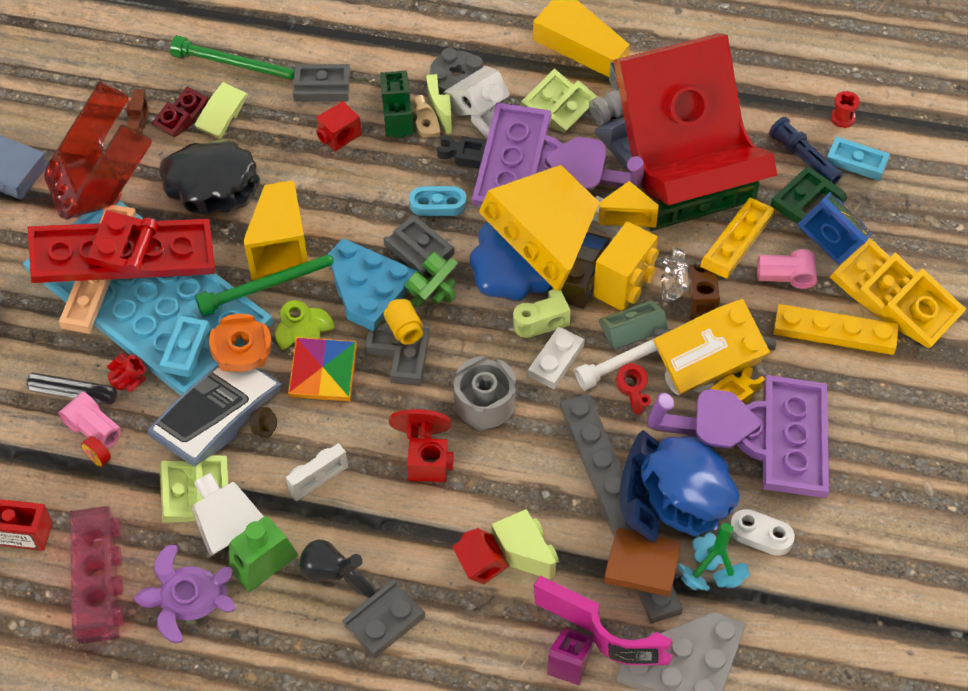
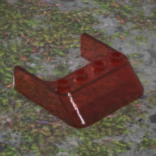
M99 81L45 170L44 179L59 216L65 220L116 205L122 196L124 186L152 144L150 137L121 124L104 150L103 145L106 135L126 105L129 97L122 91L102 81Z

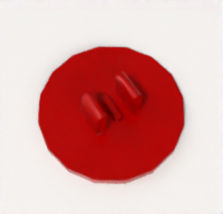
M409 409L392 413L389 416V426L395 430L407 433L408 439L418 438V435L424 438H431L432 434L448 431L451 428V419L447 415L436 411Z

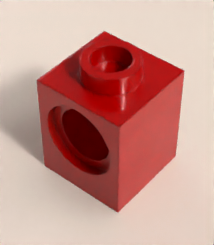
M344 101L316 117L318 127L316 134L323 144H328L334 151L339 150L362 135L360 117Z
M409 438L407 459L408 481L446 483L447 471H453L454 452L448 451V439ZM429 458L437 459V460L434 461V462H426V461H425V460H427V459H429Z
M479 528L467 531L461 536V540L452 546L467 577L483 585L509 567L493 534Z

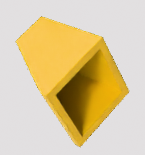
M294 180L264 185L244 238L251 280H256L308 262Z

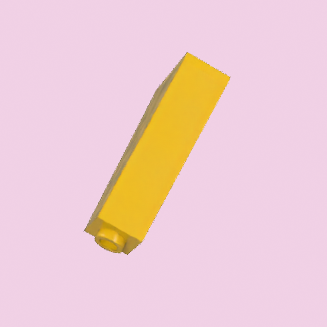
M552 0L533 21L534 41L609 77L610 62L629 56L630 44L578 0Z

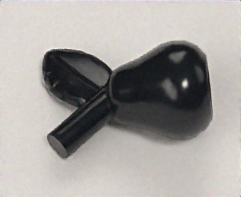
M321 539L311 541L302 551L299 566L301 573L306 579L313 582H323L344 578L348 585L359 594L367 598L375 594L373 587L367 579L354 570L363 563V559L359 554H353L345 558L332 543Z

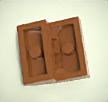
M617 528L606 568L604 583L670 597L682 541L657 536V540L652 543L639 532Z

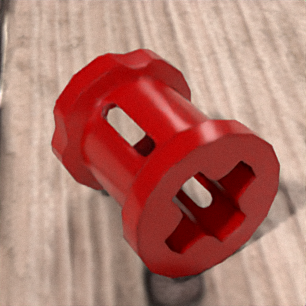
M842 91L835 97L834 104L836 108L832 111L831 121L837 127L848 128L855 122L856 114L854 112L859 107L860 99L853 92Z

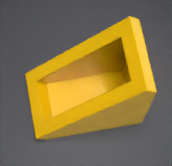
M628 181L599 202L598 225L623 226L628 221L638 227L656 228L658 204Z

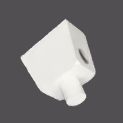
M488 66L481 68L444 91L445 95L450 94V106L455 116L478 115L510 95L500 72Z
M211 473L194 482L203 499L195 503L191 509L210 557L229 546L231 540L245 531L249 523L259 521L264 517L236 483L231 482L220 489Z

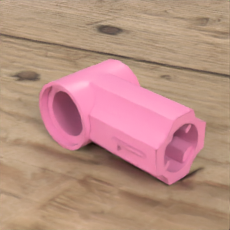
M805 249L794 251L790 256L759 255L757 279L758 281L791 282L793 287L800 289L813 287L817 283L816 256L814 252Z
M81 392L58 412L62 421L72 431L76 433L80 431L87 438L94 436L109 449L118 442V438L122 433L121 428L102 413L97 403L85 392Z

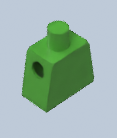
M264 516L259 521L249 523L246 530L229 543V567L233 569L232 574L248 593L298 557L297 551L288 538L268 516Z

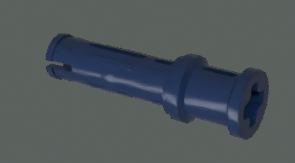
M784 116L773 124L769 130V136L773 139L777 138L785 146L786 152L796 154L811 169L832 183L837 184L840 181L843 173L807 142L806 134L802 131H797L790 124L788 117Z

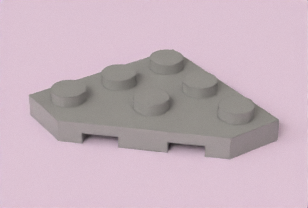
M712 612L665 631L661 634L673 640L670 649L663 650L673 655L670 664H622L616 681L641 691H723L746 623Z

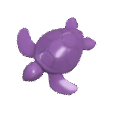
M176 545L166 546L155 560L154 573L161 582L160 588L148 587L142 589L135 595L134 601L145 608L161 606L162 611L157 618V627L160 633L169 642L181 643L183 636L178 629L176 619L184 621L196 620L208 615L216 608L230 613L235 610V604L230 597L226 596L228 590L225 586L232 578L233 569L224 567L215 575L198 567H183L174 571L173 563L178 552Z

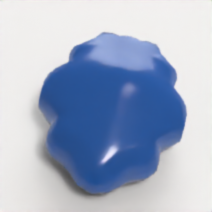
M489 222L483 225L478 233L479 245L470 254V265L475 273V284L480 293L488 297L522 301L529 293H547L553 288Z
M687 435L663 439L659 442L656 452L649 454L642 465L641 478L649 493V504L663 523L672 526L678 531L686 532L692 536H699L701 533L716 530L718 528V520L729 516L739 502L740 494L735 482L729 475V466L726 461L711 446L701 442L697 436Z

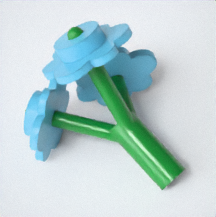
M728 523L721 524L717 537L713 533H707L704 537H697L693 540L692 547L696 551L693 558L697 563L701 564L695 571L680 563L677 566L683 575L681 579L687 587L693 590L699 588L708 591L710 587L700 575L705 569L712 571L718 567V564L723 563V570L713 574V579L718 587H737L743 583L744 579L750 576L747 564L739 563L734 566L729 559L727 546L734 530L732 525Z

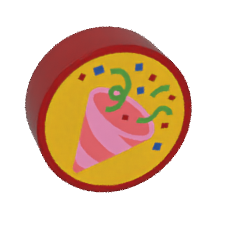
M89 436L81 443V448L86 456L97 466L103 467L111 460L108 449L96 437Z

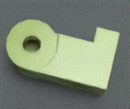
M549 290L547 299L535 302L534 304H519L513 312L514 331L520 337L530 338L554 331L558 326L561 328L570 326V308L562 291Z

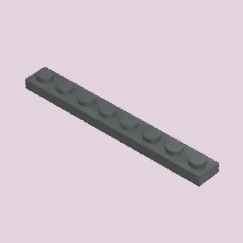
M590 394L561 401L560 410L613 536H615L617 528L636 531L628 525L622 515L620 485L623 470ZM673 585L670 597L637 590L650 624L682 614L683 608Z

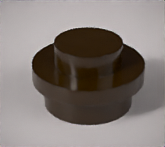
M260 407L258 410L253 411L250 416L251 431L254 435H259L261 438L271 437L277 427V417L269 407Z

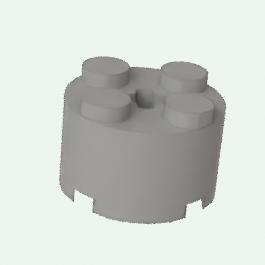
M479 356L467 360L458 368L453 387L454 406L458 416L465 423L472 426L476 431H485L488 428L502 425L514 414L516 406V377L507 363L497 358L494 361Z

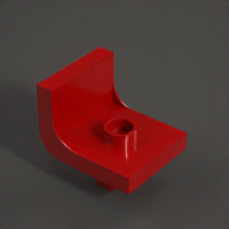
M717 33L613 60L631 157L638 156L644 162V184L642 189L646 194L667 205L777 176L774 153L756 147L745 130L727 34Z

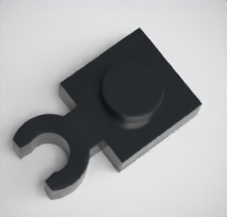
M441 136V146L448 148L438 147L437 157L440 159L454 157L455 164L480 168L487 140L461 136L460 142L450 136Z

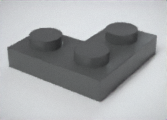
M380 323L374 331L368 329L365 354L393 357L390 373L391 383L421 386L430 329L422 328L423 336L417 342L404 345L395 338L388 324Z

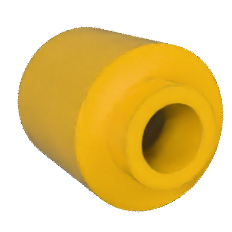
M395 299L387 305L383 315L395 338L404 345L417 342L423 336V324L411 302L406 299Z

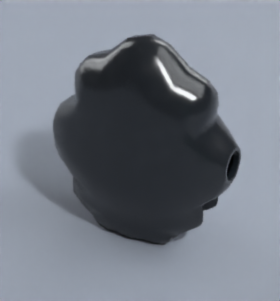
M227 139L189 144L183 149L165 157L161 161L159 174L163 180V190L167 196L181 201L186 210L195 214L228 213L245 207L255 195L256 189L260 184V177L256 173L257 166L251 152L239 148L237 143Z

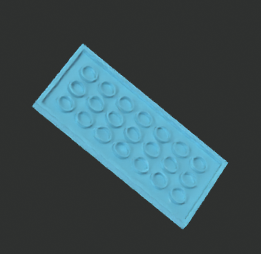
M110 193L72 224L99 223L107 204L128 206ZM137 214L136 218L143 219L140 215ZM27 259L23 265L30 274V260ZM215 273L209 275L111 279L94 326L128 354L140 358L149 371L182 396L192 385L218 366V363L212 358L210 353L209 335L211 330L220 324L221 319L228 315L241 313L254 316L255 321L260 322L262 325L264 323L268 328L274 322L270 314L246 296L219 305V309L214 310L215 314L203 318L195 300L196 294L204 291L217 294L234 288ZM75 281L42 284L66 303ZM180 315L209 321L210 330L190 378L161 372L159 367ZM238 338L233 345L243 347L248 342H243L242 338Z

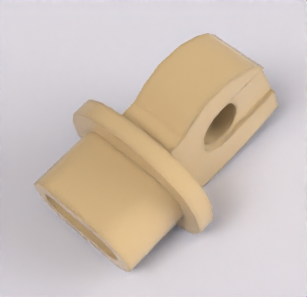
M424 95L414 97L413 104L415 109L412 111V116L416 120L418 134L423 138L440 137L439 122L433 108L426 104ZM428 123L430 126L424 127L423 124Z

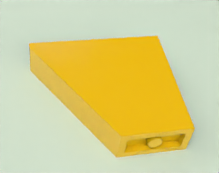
M562 165L488 190L479 213L556 291L562 289L574 265L599 201Z

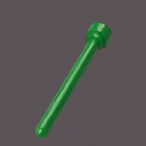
M175 35L171 42L170 54L173 57L183 59L191 55L290 80L294 79L295 76L294 69L196 46L191 41H188L186 37Z
M325 255L217 294L204 291L196 294L195 300L200 314L204 318L215 314L214 310L219 309V305L329 267L334 263V259L331 255Z

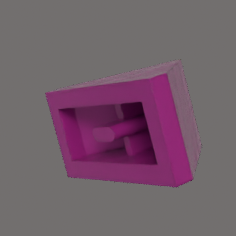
M564 627L550 648L547 675L580 685L595 643L593 636Z

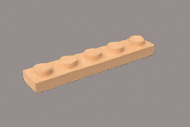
M107 204L99 223L102 222L106 210L135 218L137 216L135 208ZM111 279L75 281L59 320L60 328L90 334Z

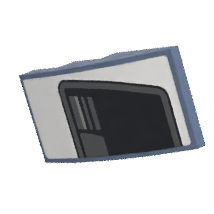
M216 366L179 397L148 429L147 435L195 467L235 440L238 429L250 421L252 412L258 410L261 405L280 393L282 383L259 368L245 372L223 371Z

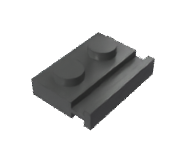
M295 64L294 101H349L350 64Z
M415 215L393 230L391 236L383 238L384 246L409 267L419 271V274L424 278L427 277L428 271L421 265L433 252L443 257L446 261L455 255L454 247Z
M393 579L342 621L343 626L350 630L354 638L375 659L425 618V611Z

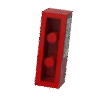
M0 499V546L45 551L53 524L45 504Z

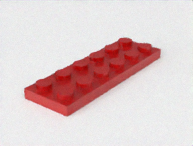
M209 219L156 221L159 226L156 234L151 236L142 260L143 268L139 276H132L88 264L87 257L101 223L27 226L31 283L215 274ZM132 232L122 257L123 259L131 257L140 233Z

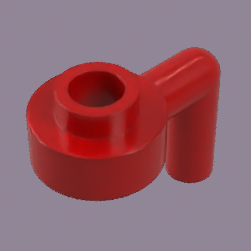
M629 363L620 368L615 377V384L622 394L629 396L634 414L641 415L651 403L649 395H641V392L647 385L648 376L643 367L635 363ZM625 378H632L635 385H627Z

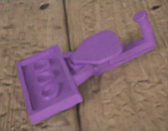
M496 102L472 197V204L481 206L488 190L562 165L587 191L596 188L599 184L621 187L628 181L641 189L644 184V162L638 156L630 158L627 162V168L631 173L603 169L606 147L600 140L575 137L563 145L556 138L547 135L552 117L550 110Z
M766 375L763 381V401H754L747 405L732 392L708 389L701 392L697 399L696 418L665 414L666 411L673 408L674 400L667 393H660L657 396V401L654 403L647 420L649 428L657 431L694 435L704 444L714 447L732 448L738 445L740 450L749 457L763 461L764 490L820 498L827 497L829 493L826 383Z

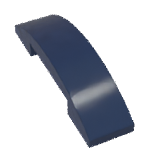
M642 430L638 433L624 466L620 485V507L628 525L653 543L657 540L659 516L651 510L649 493L641 478V469L646 457L656 452L659 442Z

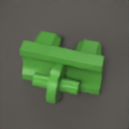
M433 252L421 265L432 275L430 280L427 281L416 271L404 283V286L414 296L410 302L418 307L433 291L436 294L431 300L436 305L442 300L449 303L452 302L456 297L452 289L456 285V281L449 278L445 283L443 280L458 262L452 257L446 261L443 257Z

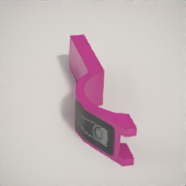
M540 576L533 585L536 605L592 632L593 640L599 651L610 660L625 665H669L672 661L673 655L663 651L670 649L673 644L672 639L658 632L647 638L634 641L620 639L608 633L601 625L598 603L543 576Z

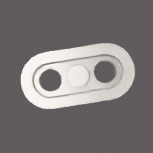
M750 509L737 511L731 519L730 525L734 528L732 537L742 544L775 556L784 555L792 548L795 538L794 531L785 522ZM749 521L752 523V526H745L742 522ZM778 532L782 534L783 537L777 538L773 535V533Z

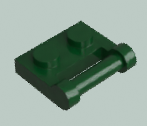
M807 166L772 198L770 206L798 224L807 215L804 211L822 194L827 195L830 192L834 197L841 200L842 203L847 200V195L837 185Z

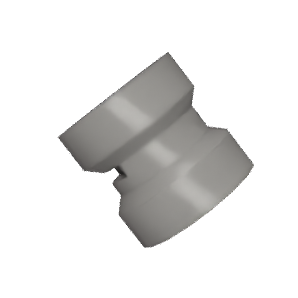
M616 89L607 92L603 98L596 97L589 101L591 116L598 125L601 126L608 123L612 117L619 118L623 116L620 94Z

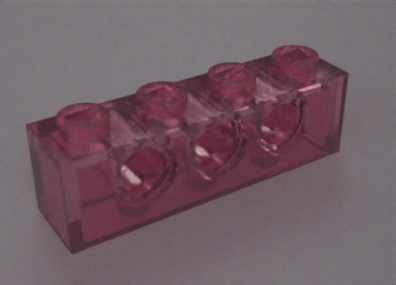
M110 506L70 511L72 631L79 644L119 639V626L124 625L122 605L118 606V596L123 595V582L121 575L117 576V566L122 565V553L120 546H116V537L121 536V525L119 517L114 518ZM102 541V544L99 546L91 547L94 543ZM97 571H104L99 576L91 577ZM105 600L102 605L92 607L95 602Z

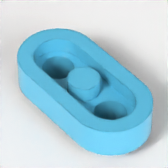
M422 186L415 188L409 195L410 209L419 216H456L461 214L467 205L465 192L455 186Z

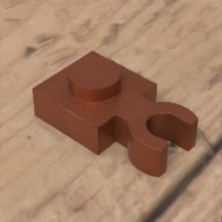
M133 89L132 99L127 101L126 106L127 116L130 117L127 130H131L130 140H142L149 105L145 89Z

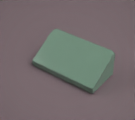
M652 300L598 319L601 328L614 349L654 336L655 328L668 329L665 311Z

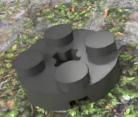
M453 48L444 49L430 67V75L437 74L438 93L445 95V90L483 68V61L481 57L469 52L456 51ZM454 72H461V73H462V74H458L457 77L453 76V73H454Z

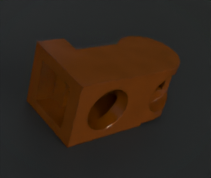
M689 264L690 319H695L718 308L720 294L715 273L700 267V265Z

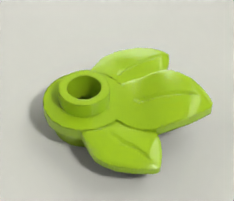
M292 300L285 303L281 308V322L275 330V339L280 349L285 350L295 343L296 337L320 339V332H328L335 328L331 316L323 309L308 308L304 302ZM298 310L301 315L293 318L290 316V312Z

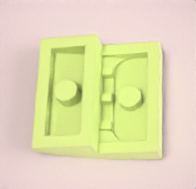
M553 69L521 101L519 106L550 110L552 117L549 127L566 133L589 109V101L598 96L579 80L572 84L556 69Z
M211 455L195 467L186 461H161L162 523L196 521L191 507L203 498L194 482L211 473L220 489L228 485L227 456Z

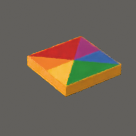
M296 337L288 392L289 397L350 402L357 341Z

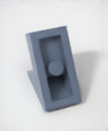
M616 118L596 128L595 134L624 168L627 169V162L632 157L624 118Z

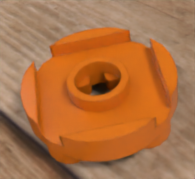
M249 314L228 315L221 319L220 324L210 332V353L212 358L218 363V367L223 371L245 372L260 368L267 362V357L271 351L270 331L264 323L262 325L260 322L255 321V317ZM238 338H242L243 342H248L243 347L233 345Z

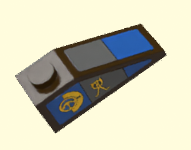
M590 232L586 233L574 265L561 289L568 305L581 309L585 308L594 286L596 261L612 241L611 238Z

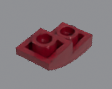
M187 86L174 104L169 102L165 104L152 121V125L176 137L199 118L209 98Z

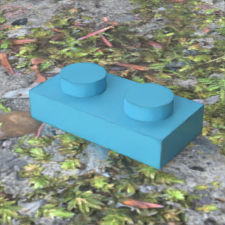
M836 136L827 160L835 167L880 181L890 153Z
M179 316L159 364L161 372L191 377L210 330L209 321Z

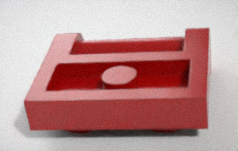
M106 210L88 254V264L132 276H139L143 268V257L151 236L157 232L158 223L151 218L139 219ZM132 232L140 233L131 257L123 259L122 257Z

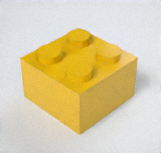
M626 221L596 261L593 296L620 311L625 310L630 303L635 304L641 295L643 285L645 283L649 284L656 274L657 268L654 265L659 255V250H657L658 236Z

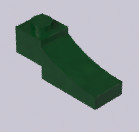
M407 70L380 72L386 137L404 138L407 135L414 134Z

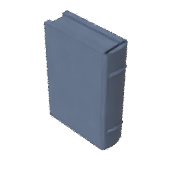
M0 135V192L21 200L49 164L44 158L45 152Z

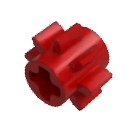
M121 353L107 365V368L110 370L107 375L108 380L117 390L122 391L127 388L131 393L146 380V377L142 375L146 370L145 365L135 355L126 357L124 353Z

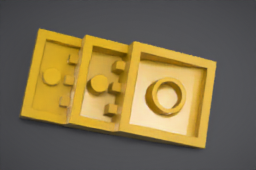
M870 237L830 276L844 291L884 322L899 324V332L927 348H931L966 310L923 268L916 272L896 252L890 257Z

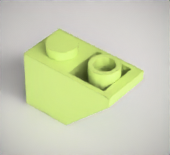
M527 509L491 524V534H493L509 567L543 576L547 579L555 577L556 563L559 562L557 553L551 544L546 545L542 537L544 532L537 518L532 519Z

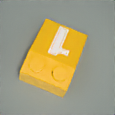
M744 299L718 307L653 340L679 395L723 379L730 374L741 372L747 367L757 366L770 354Z

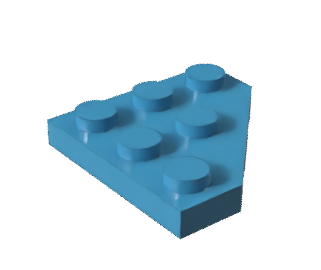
M344 238L328 253L334 259V263L329 266V269L333 272L334 283L338 295L345 306L344 312L347 320L372 331L384 320L383 313L387 305L395 299H402L408 292L404 283L417 271Z

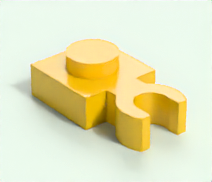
M747 367L742 371L740 378L730 374L710 389L732 392L744 404H747L753 399L754 392L762 389L765 378L761 376L757 380L750 379L753 368Z

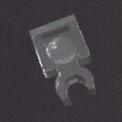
M676 247L672 248V257L664 255L663 265L666 267V272L661 275L662 300L673 303L689 289L690 284L688 264L683 263L685 251Z

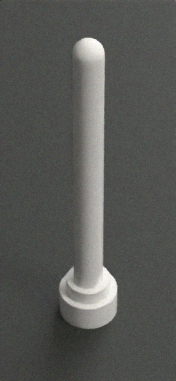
M654 339L596 366L594 364H584L575 368V377L580 387L584 391L595 387L597 382L601 380V376L657 351L653 342Z

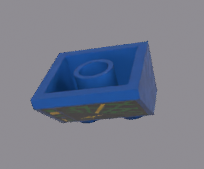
M830 192L797 224L838 265L860 248L872 234L865 224L856 218L844 206L842 201L834 197Z

